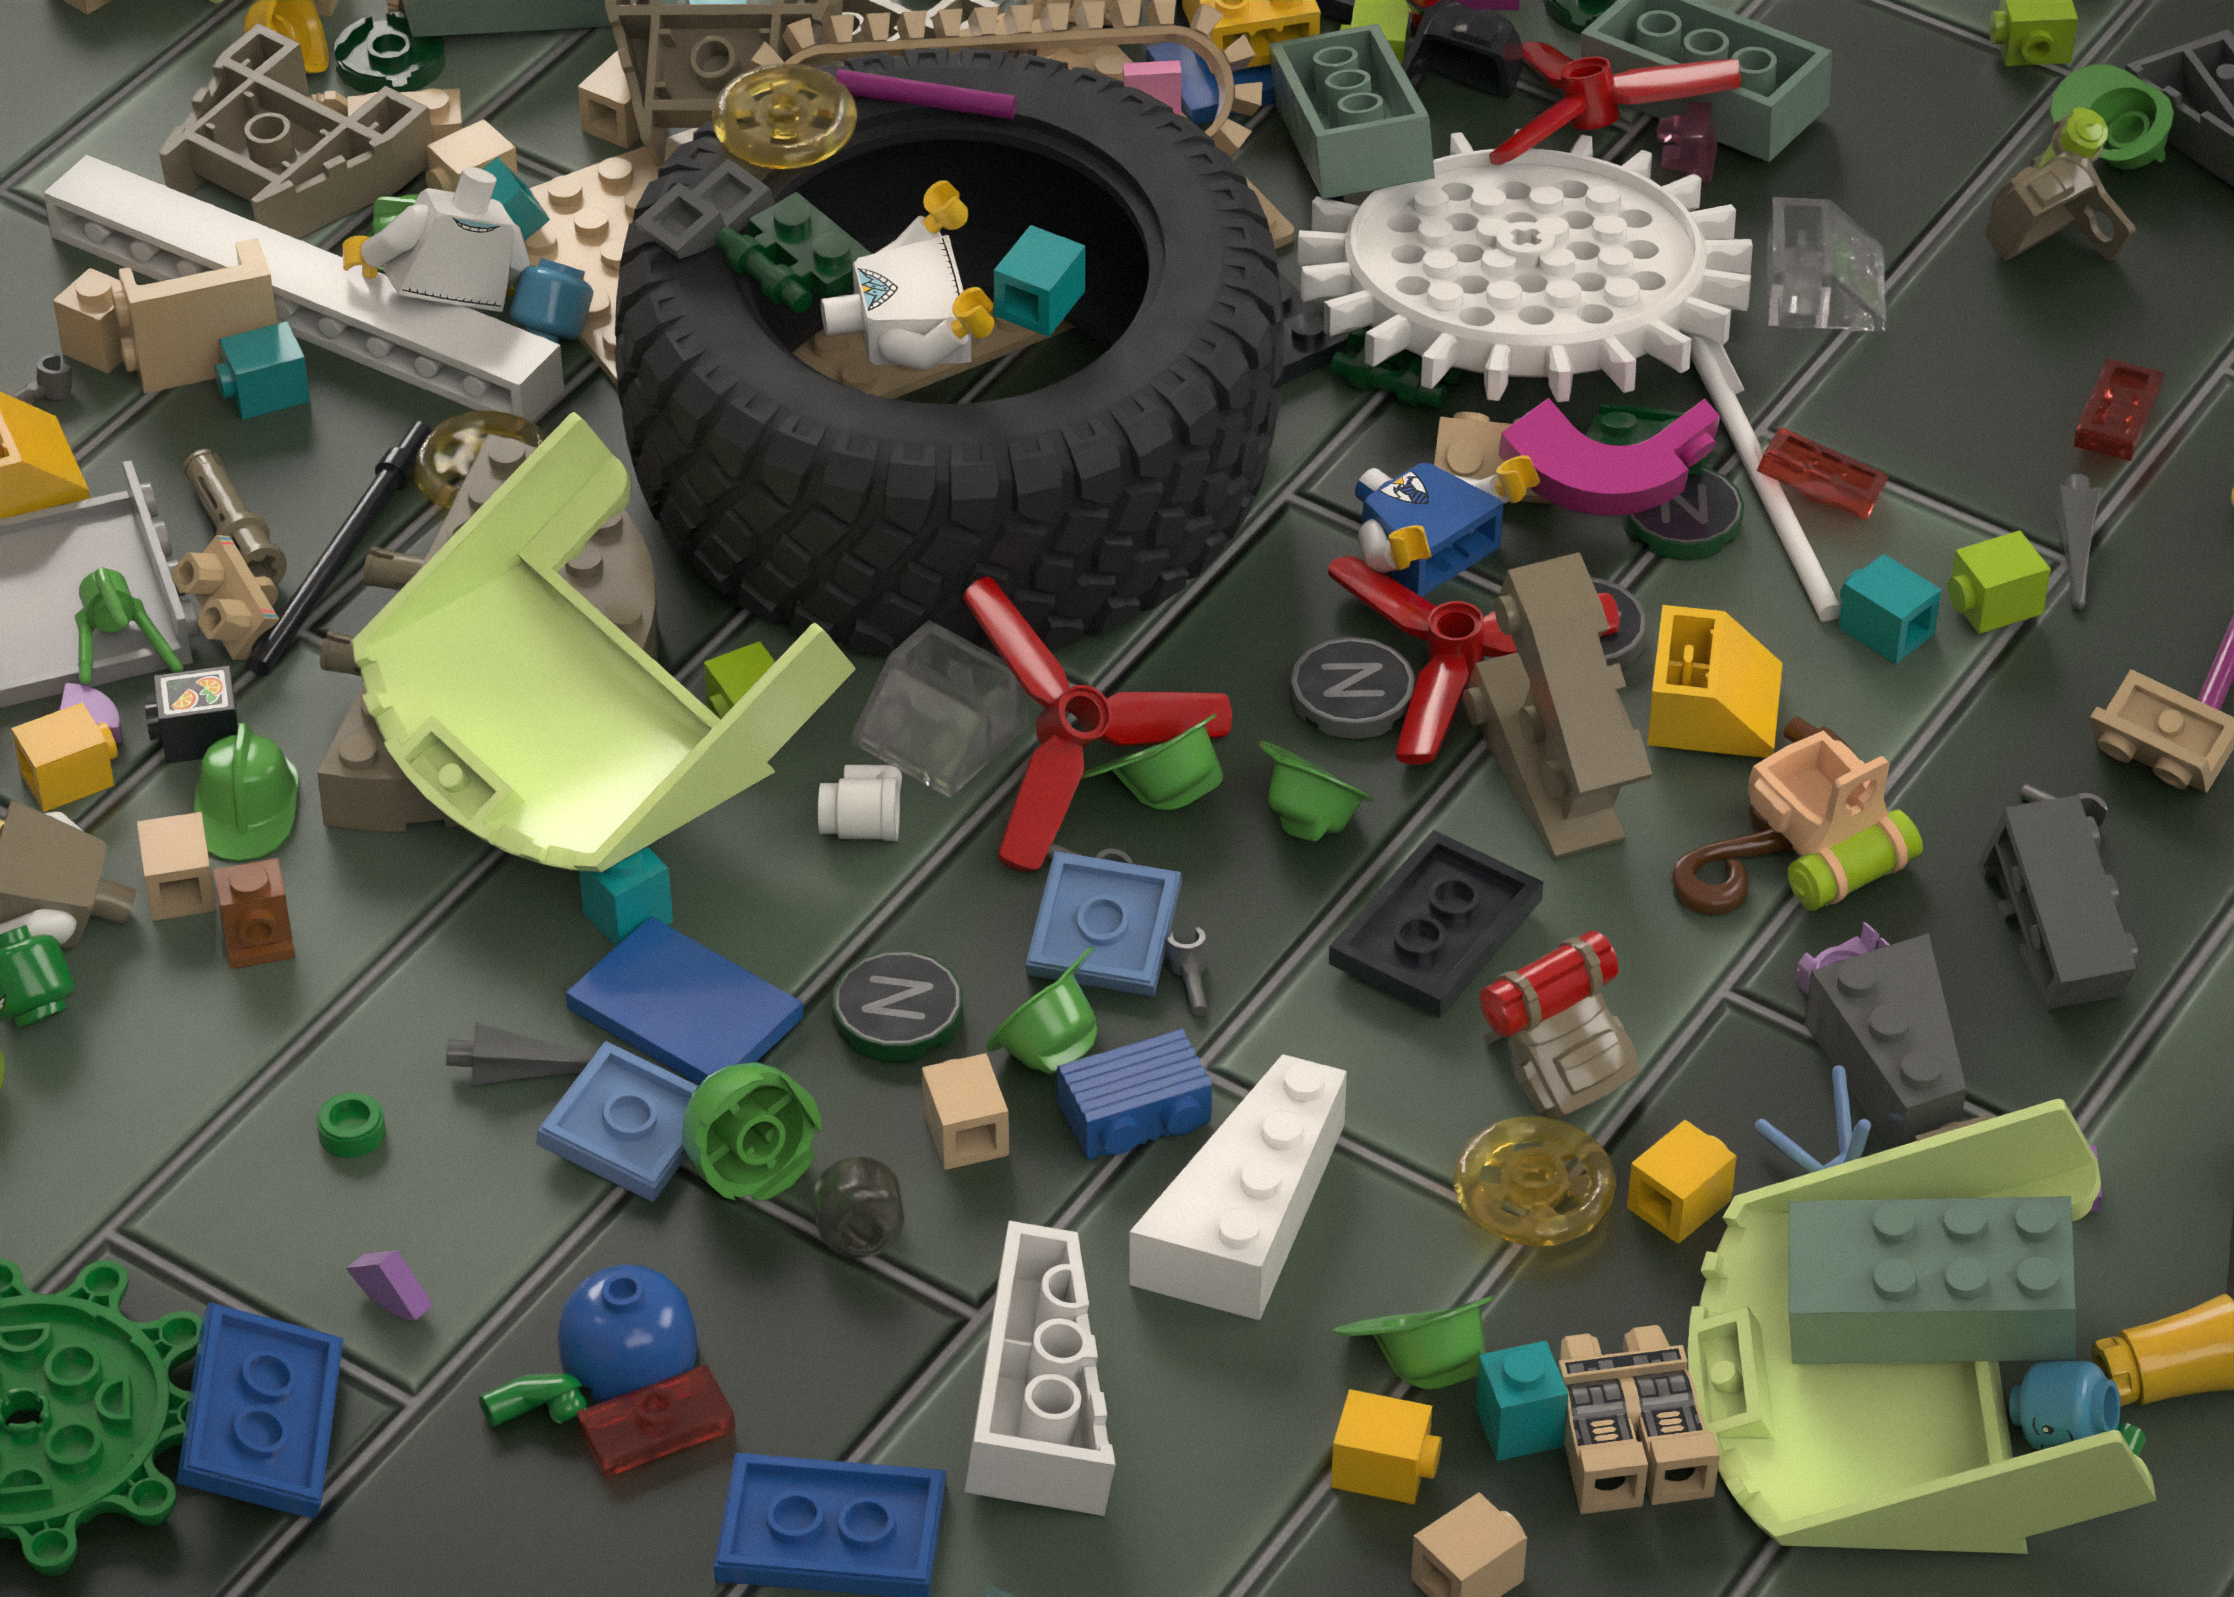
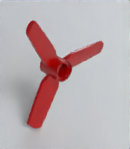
M1522 43L1523 61L1550 85L1563 90L1565 98L1546 109L1489 154L1490 163L1502 165L1512 161L1568 122H1570L1571 127L1579 130H1593L1608 126L1620 117L1618 104L1633 105L1736 89L1742 81L1738 59L1637 68L1612 75L1610 61L1606 58L1585 57L1573 60L1547 43Z
M1346 556L1336 558L1328 566L1329 577L1403 632L1428 641V664L1419 674L1396 749V759L1400 763L1410 765L1429 763L1436 758L1463 696V691L1470 681L1475 664L1484 661V656L1501 657L1518 652L1511 634L1504 635L1501 632L1496 620L1495 611L1484 617L1476 606L1463 601L1445 602L1436 607L1384 573L1372 569L1357 557ZM1598 593L1609 626V630L1602 632L1601 636L1616 633L1619 631L1617 603L1611 594Z
M984 577L975 581L963 593L964 601L1028 696L1045 708L1039 714L1036 721V735L1041 746L1031 754L997 856L1000 862L1011 869L1031 873L1037 871L1042 866L1083 775V750L1097 739L1117 747L1160 744L1173 739L1214 713L1217 716L1205 723L1209 738H1223L1230 732L1232 709L1228 696L1223 693L1117 692L1106 699L1099 690L1088 685H1076L1070 688L1062 666L992 578ZM1065 711L1073 714L1079 720L1082 732L1077 731L1068 723Z

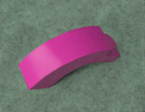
M1547 398L1501 433L1498 455L1504 462L1516 456H1529L1540 479V483L1536 487L1529 488L1550 502L1581 513L1606 516L1627 515L1657 507L1684 492L1689 469L1683 462L1688 466H1693L1712 451L1716 445L1714 439L1720 415L1706 399H1703L1652 438L1638 444L1613 446L1594 441L1583 435L1568 421L1555 404Z

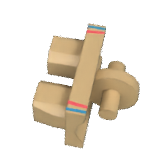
M216 535L202 553H186L172 571L171 578L179 592L194 594L202 609L199 611L198 624L207 640H221L232 660H247L252 654V646L256 639L272 628L279 620L272 608L278 599V589L270 578L253 576L230 536Z

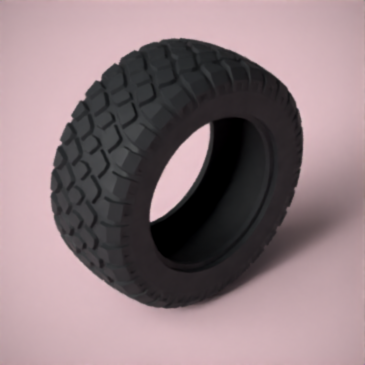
M947 48L903 50L902 56L893 57L891 53L883 52L845 59L844 66L836 67L835 64H826L788 77V85L777 83L764 87L737 101V108L721 111L693 132V140L680 144L659 168L658 179L649 182L634 210L633 222L628 226L619 268L615 314V361L618 395L623 409L621 413L628 449L641 492L654 520L659 521L663 535L682 559L693 561L695 572L723 595L738 596L739 606L772 624L790 621L791 632L802 635L810 625L816 623L830 636L834 643H838L841 640L848 641L850 651L889 658L895 656L898 651L909 653L910 659L923 661L956 662L957 654H970L971 658L976 661L1002 658L963 599V593L975 581L984 577L992 578L1048 650L1081 642L1083 632L1089 635L1103 634L1136 619L1139 611L1156 608L1183 590L1187 580L1200 576L1223 552L1226 542L1235 537L1251 510L1254 498L1257 497L1270 455L1268 450L1272 446L1279 410L1284 347H1282V340L1284 338L1281 286L1278 283L1280 274L1267 217L1255 191L1248 187L1246 177L1229 155L1215 146V141L1188 118L1174 114L1172 107L1142 90L1124 87V82L1083 67H1073L1072 70H1069L1067 62L1030 54H1019L1018 58L1009 57L1008 51L962 48L961 53H949ZM838 69L1016 95V112L1012 120L835 93L836 74ZM729 158L768 186L775 204L797 192L869 252L875 254L895 241L918 216L926 218L930 213L924 207V195L938 181H948L959 192V199L968 209V219L962 227L954 230L942 227L939 231L941 236L949 235L963 291L968 288L978 287L989 299H994V269L1030 225L1085 245V292L1063 320L1091 336L1107 352L1089 366L1064 380L1028 394L1002 400L962 404H934L896 400L865 393L819 373L793 354L800 345L824 329L821 314V299L823 298L813 290L808 291L813 297L811 305L800 314L795 313L787 305H776L761 291V284L751 275L741 276L726 263V254L716 246L678 259L637 229L635 220L678 182L692 191ZM749 224L738 231L741 236L749 235ZM777 260L774 261V263H775L776 265L781 264V263L778 262ZM854 288L850 289L849 291L843 293L840 296L854 294Z

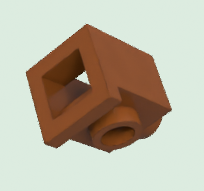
M278 858L213 869L230 969L296 958Z

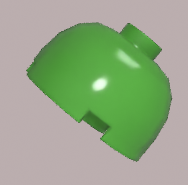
M757 1062L725 1066L707 1076L692 1092L683 1112L682 1143L694 1170L723 1197L736 1200L734 1196L746 1197L751 1195L755 1201L766 1200L790 1188L810 1167L815 1152L810 1149V1145L814 1139V1129L816 1128L821 1132V1116L814 1098L787 1073L775 1067Z

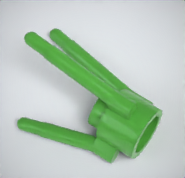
M100 567L82 580L79 586V597L83 609L75 614V621L79 630L78 667L79 682L81 684L88 685L91 682L93 630L97 628L103 632L114 633L124 629L130 621L136 622L173 673L183 671V665L176 657L174 651L146 614L142 601L132 597L126 579L121 573Z

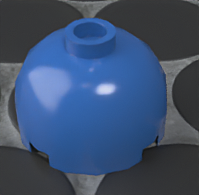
M630 1264L602 1268L583 1279L563 1304L557 1335L562 1368L564 1373H570L583 1386L590 1388V1395L593 1399L602 1403L635 1405L656 1400L670 1392V1382L678 1378L684 1370L687 1377L694 1368L698 1349L697 1328L687 1296L661 1272L647 1266Z

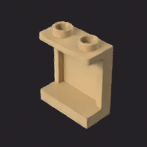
M258 238L235 243L238 265L146 285L136 284L131 267L118 269L122 291L113 292L112 301L119 328L128 326L129 336L119 338L121 354L126 372H138L144 394L216 379L214 365L222 363L219 339L278 324L271 273Z

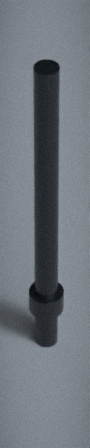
M422 421L414 422L397 447H391L384 453L375 466L376 477L281 611L277 623L267 631L247 660V665L253 673L260 676L269 674L396 490L404 489L418 469L416 460L434 435L432 428Z

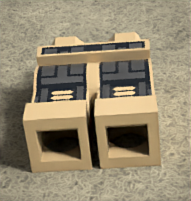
M1658 1325L1636 1327L1624 1334L1622 1353L1602 1355L1598 1339L1589 1333L1565 1336L1561 1340L1558 1370L1569 1394L1564 1444L1580 1515L1642 1507L1645 1485L1651 1505L1714 1497L1720 1454L1713 1433H1707L1698 1407L1695 1386L1687 1370L1688 1361L1683 1345L1669 1346L1662 1329ZM1693 1467L1695 1470L1691 1477L1683 1481L1664 1479L1665 1470ZM1625 1477L1624 1484L1617 1489L1600 1490L1595 1488L1596 1479Z

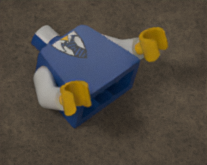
M1527 455L1513 457L1503 462L1497 468V474L1481 480L1452 475L1431 463H1419L1394 480L1377 468L1368 470L1361 476L1355 487V497L1363 502L1362 527L1359 530L1358 538L1365 563L1376 571L1382 573L1389 572L1400 584L1421 597L1425 596L1500 548L1503 504L1509 501L1511 503L1519 502L1526 495V488L1536 487L1540 483L1531 458Z

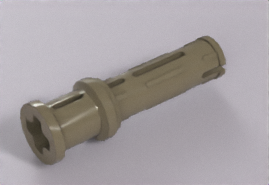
M202 449L192 453L183 464V472L187 480L194 487L206 512L217 529L216 535L230 536L253 576L268 577L276 585L282 580L287 571V560L283 551L275 544L270 543V530L265 520L258 514L248 511L216 452L211 455V450ZM265 557L269 561L271 565L270 567H268V565L266 564L264 560Z

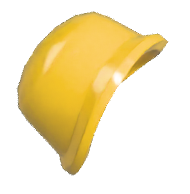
M259 0L249 8L244 20V34L257 23H260L300 43L305 72L307 74H316L328 68L329 52L313 0Z

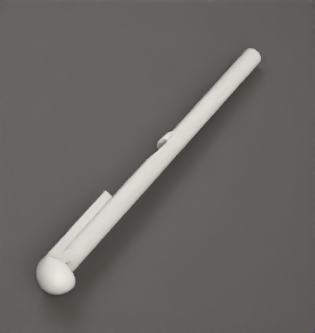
M1680 332L1691 338L1690 357L1820 620L1824 622L1838 619L1841 613V606L1779 484V474L1774 463L1763 459L1759 442L1735 395L1745 389L1723 345Z

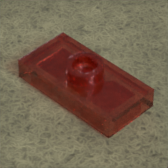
M2107 358L2075 431L2073 447L2132 461L2162 389L2164 372Z
M1781 427L1764 452L1757 468L1758 472L1799 490L1806 498L1812 501L1828 503L1865 521L1868 520L1889 479V476L1883 472Z
M707 1364L577 1412L578 1428L604 1477L735 1430L734 1412Z

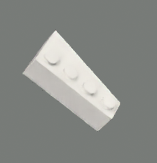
M1282 1054L1131 1229L1129 1242V1285L1260 1321L1344 1127L1347 1071Z
M1009 1221L964 1493L1105 1516L1116 1465L1113 1446L1109 1444L1107 1436V1410L1104 1392H1100L1096 1368L1098 1354L1095 1335H1091L1087 1313L1089 1300L1078 1232Z

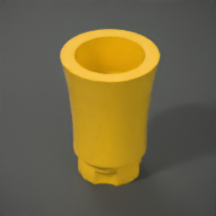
M2222 1294L2189 1310L2148 1324L2120 1330L2115 1337L2095 1341L2092 1344L2091 1350L2093 1362L2102 1369L2107 1379L2115 1381L2120 1395V1406L2134 1402L2141 1406L2174 1397L2212 1391L2234 1390V1301L2227 1294Z

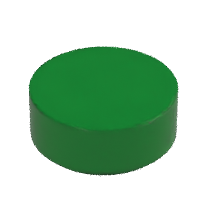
M345 1092L335 1095L322 1104L316 1116L321 1145L326 1151L339 1157L354 1158L366 1155L382 1143L386 1134L384 1112L381 1104L374 1097L365 1093Z

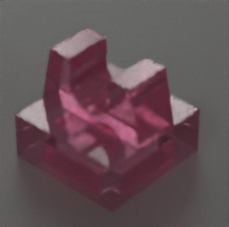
M1711 102L1688 103L1687 113L1659 119L1657 128L1658 142L1670 141L1678 144L1663 146L1661 156L1662 169L1686 171L1688 176L1691 174L1699 176L1701 182H1711L1718 149Z

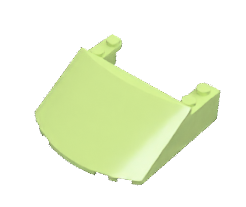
M572 412L367 624L352 642L355 663L361 668L366 694L362 696L368 712L375 718L378 728L386 741L384 744L388 752L409 780L431 803L467 831L510 854L540 864L569 870L603 872L775 773L774 769L767 762L856 668L830 636L818 624L813 623L720 720L565 581L557 572L569 560L578 557L583 552L586 542L612 515L621 512L627 506L631 489V477L627 468L610 452L588 424L575 412Z
M2051 1100L1736 1195L1722 1217L1728 1227L1723 1234L1716 1253L1707 1251L1702 1264L1701 1272L1706 1281L1700 1305L1692 1306L1688 1338V1369L1695 1386L1698 1407L1707 1433H1713L1720 1454L1718 1470L1722 1479L1738 1504L1758 1527L1781 1546L2028 1554L2025 1537L2156 1501L2150 1471L2143 1460L2133 1454L2118 1430L2103 1432L2013 1458L1998 1361L1792 1364L1789 1325V1201L2071 1196L2072 1221L2079 1220L2091 1210L2093 1201L2100 1191L2101 1178L2097 1158L2064 1100Z

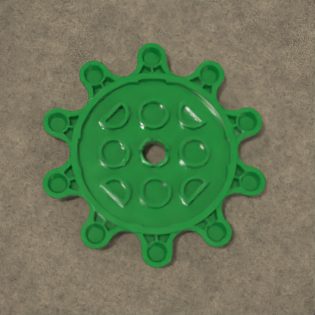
M0 1258V1538L14 1539L21 1543L27 1563L38 1573L48 1577L63 1574L71 1567L78 1548L75 1532L80 1524H84L102 1513H119L130 1517L142 1525L155 1526L169 1518L177 1500L174 1483L155 1468L153 1461L166 1449L182 1445L190 1392L181 1390L173 1385L169 1376L181 1364L196 1356L202 1318L189 1311L172 1312L150 1322H134L125 1318L120 1312L119 1306L124 1299L129 1285L128 1274L122 1265L114 1261L102 1260L87 1265L78 1274L74 1283L67 1289L57 1294L48 1295L34 1293L29 1290L23 1282L19 1266L11 1260ZM37 1410L41 1412L38 1425L35 1421H31L25 1424L10 1423L6 1426V1420L16 1411L28 1412Z

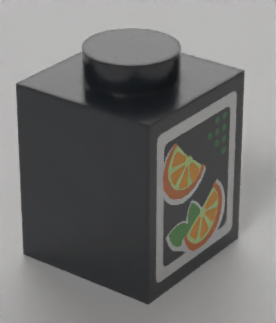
M230 666L154 676L157 701L145 703L149 739H162L166 764L203 759L207 749L215 742L230 735H237L239 726Z

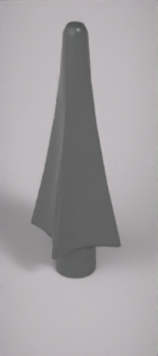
M2073 474L2067 477L2065 486L2062 484L2058 486L2061 503L2054 510L2068 567L2071 605L2074 609L2081 610L2086 604L2089 553L2102 488L2090 489V480L2087 476Z
M476 1022L474 1041L448 1039L446 1066L473 1067L472 1086L514 1079L578 1074L584 1070L596 1054V1051L530 1038Z

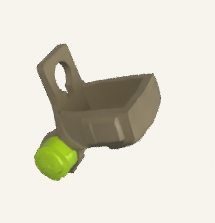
M2079 107L2072 109L2069 115L2055 123L2054 128L2056 131L2052 135V142L2045 153L2034 158L2030 163L2031 166L2015 174L1999 190L1992 202L1991 217L1985 236L1994 250L2005 261L2032 248L2069 224L2078 227L2107 261H2112L2119 256L2135 232L2133 223L2106 192L2092 166L2103 152V145L2108 137V127L2104 119L2095 111ZM2090 207L2094 211H2101L2109 217L2114 227L2113 239L2106 237L2100 231L2096 222V215Z

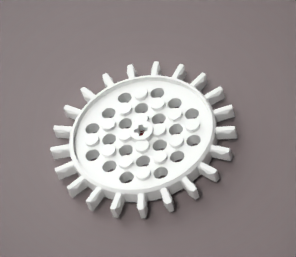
M1515 129L1514 134H1516L1521 129ZM1462 132L1451 134L1450 156L1433 160L1435 179L1344 195L1345 202L1327 198L1322 199V197L1316 196L1312 201V231L1299 230L1298 266H1302L1301 298L1303 303L1328 300L1324 302L1325 334L1332 337L1371 325L1373 329L1367 331L1365 336V363L1374 367L1406 349L1422 356L1421 386L1432 389L1451 367L1483 373L1487 400H1500L1508 385V377H1548V385L1556 401H1569L1573 375L1603 370L1623 393L1634 391L1636 358L1649 354L1679 373H1683L1690 367L1691 338L1680 332L1724 345L1729 340L1730 309L1747 311L1749 306L1753 244L1751 239H1734L1736 209L1732 204L1693 211L1699 208L1701 178L1699 176L1691 174L1661 187L1650 180L1652 153L1641 150L1625 164L1619 166L1593 158L1592 136L1580 135L1571 148L1570 153L1530 148L1512 161L1502 165H1494L1490 163L1489 154L1495 149L1473 151V148Z

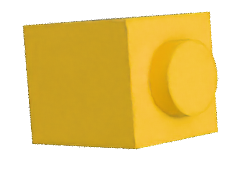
M83 702L11 728L20 774L43 812L115 786L110 762L111 759L118 757L114 737L105 722L95 723Z
M1684 1120L1631 1163L1627 1208L1679 1244L1732 1200L1737 1155L1731 1152L1718 1138L1705 1134L1690 1122Z
M1349 1389L1333 1442L1331 1488L1414 1505L1422 1477L1434 1479L1440 1458L1442 1437L1431 1435L1432 1406Z

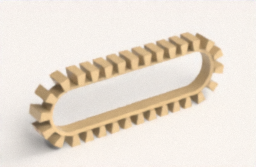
M1117 0L1109 11L1113 28L1102 29L1105 1L1081 2L1074 13L1078 30L1066 31L1070 2L1045 4L1038 16L1043 32L1031 33L1034 4L1010 6L1003 17L1007 34L995 35L998 6L974 8L968 18L972 36L959 37L962 8L938 10L932 20L936 38L923 39L926 10L902 12L896 23L901 40L887 41L890 12L866 14L861 24L865 42L851 43L854 14L835 15L829 17L825 26L829 44L814 46V36L809 17L787 25L782 38L793 56L786 62L764 42L751 59L746 70L747 73L769 84L782 83L788 75L799 67L813 62L839 61L883 52L891 53L892 57L902 56L903 50L947 48L949 53H961L962 48L1015 51L1155 42L1177 43L1198 53L1208 63L1216 77L1219 89V107L1212 125L1204 132L1215 141V146L1226 152L1230 158L1239 150L1252 132L1227 119L1230 111L1253 116L1261 106L1262 82L1236 84L1234 86L1231 71L1247 67L1256 56L1245 35H1242L1222 52L1207 36L1224 14L1203 3L1195 13L1190 28L1173 25L1176 0H1151L1144 9L1149 26L1138 27L1141 0ZM741 86L736 97V108L737 101L758 90Z

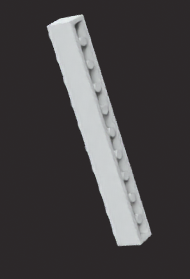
M86 155L44 192L51 237L126 268L131 267V270L158 281L237 266L235 243L258 238L271 273L277 323L288 321L295 337L525 430L564 390L560 344L465 306L398 295L387 275L378 272L376 278L373 279L365 278L362 275V265L353 266L349 271L343 270V257Z

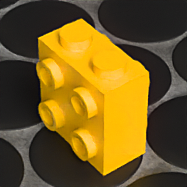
M1182 0V8L1190 26L1195 13L1203 3L1224 14L1207 36L1222 52L1242 35H1245L1256 56L1247 67L1243 68L1271 64L1269 43L1320 34V9L1315 0ZM1240 68V69H1237V70H1234V71H1231V72L1239 71V70H1242L1243 68Z

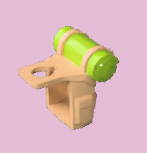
M1825 731L1790 744L1754 765L1748 784L1750 803L1776 832H1781L1793 844V849L1800 855L1788 867V881L1797 900L1803 904L1804 908L1811 911L1836 904L1844 900L1847 894L1884 875L1902 870L1908 862L1918 858L1923 851L1922 838L1913 821L1899 809L1887 811L1884 802V792L1890 763L1883 756H1880L1865 764L1841 741L1833 740Z

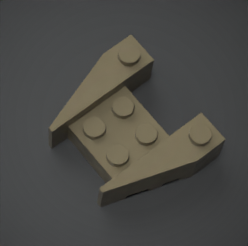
M605 0V8L618 47L617 52L627 80L641 140L654 164L662 166L665 162L667 128H700L721 111L736 108V97L741 86L759 91L770 85L747 73L746 70L751 59L764 42L784 62L793 56L782 38L787 25L810 17L815 42L814 46L829 44L825 26L830 16L842 15L843 0H773V4H677V0ZM828 61L813 62L801 66L788 75L782 83L788 85V77L826 65Z
M257 23L220 54L213 65L214 76L207 88L200 87L191 100L193 110L184 125L175 126L159 152L166 187L189 196L207 180H210L251 201L255 222L299 239L374 203L378 197L388 196L403 188L429 165L427 145L434 142L429 107L387 86H384L349 117L308 98L307 96L310 93L300 43Z
M1580 552L1510 569L1507 571L1499 597L1495 599L1494 611L1501 632L1504 635L1511 634L1518 652L1475 664L1468 687L1463 691V705L1466 716L1473 726L1479 725L1489 750L1553 860L1624 842L1626 836L1613 808L1622 786L1650 779L1652 772L1639 728L1633 729L1617 690L1626 687L1620 663L1607 666L1600 636L1602 632L1609 630V626L1599 596Z

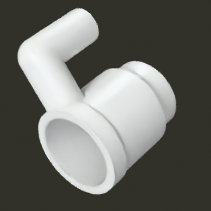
M845 765L844 778H840L838 783H820L818 796L819 833L838 834L839 839L897 841L902 783L900 770L892 765Z

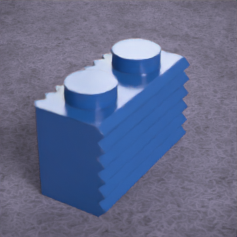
M1178 1029L1058 1065L1057 1102L1086 1157L1094 1160L1099 1154L1106 1157L1109 1153L1115 1155L1126 1153L1137 1146L1138 1143L1144 1145L1149 1139L1156 1141L1161 1135L1169 1137L1171 1134L1185 1135L1194 1131L1200 1125L1206 1126L1211 1121L1212 1082L1210 1075L1206 1074L1205 1066L1201 1065L1199 1056H1196L1194 1047H1191L1189 1038H1186L1184 1029Z

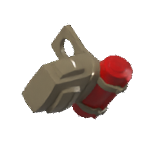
M1597 930L1588 931L1579 937H1571L1562 941L1557 949L1516 971H1507L1499 975L1494 983L1484 987L1479 993L1481 1011L1487 1024L1492 1029L1491 1032L1483 1036L1486 1043L1489 1045L1502 1037L1508 1038L1510 1049L1519 1066L1514 1071L1519 1085L1523 1087L1538 1114L1544 1113L1551 1125L1592 1107L1641 1073L1637 1063L1639 1057L1633 1043L1626 1034L1619 1018L1611 1015L1601 992V988L1616 978L1619 970L1618 959L1607 937Z

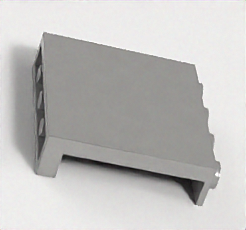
M132 460L123 462L127 486L126 491L0 519V708L62 694L65 683L81 684L79 682L78 667L79 630L75 621V614L83 609L79 597V586L87 575L100 567L118 571L125 577L132 597L142 601L146 614L172 648L181 664L193 663L189 638L199 636L195 610L191 599L181 602L179 600V597L184 596L185 593L179 592L171 578L172 571L178 565V561L176 559L166 562L165 557L172 556L167 529L163 520L152 521V518L158 517L154 492L150 481L139 484ZM130 621L124 629L114 633L103 632L96 628L93 630L91 682L85 686L92 687L168 669L169 667L161 659L135 621Z

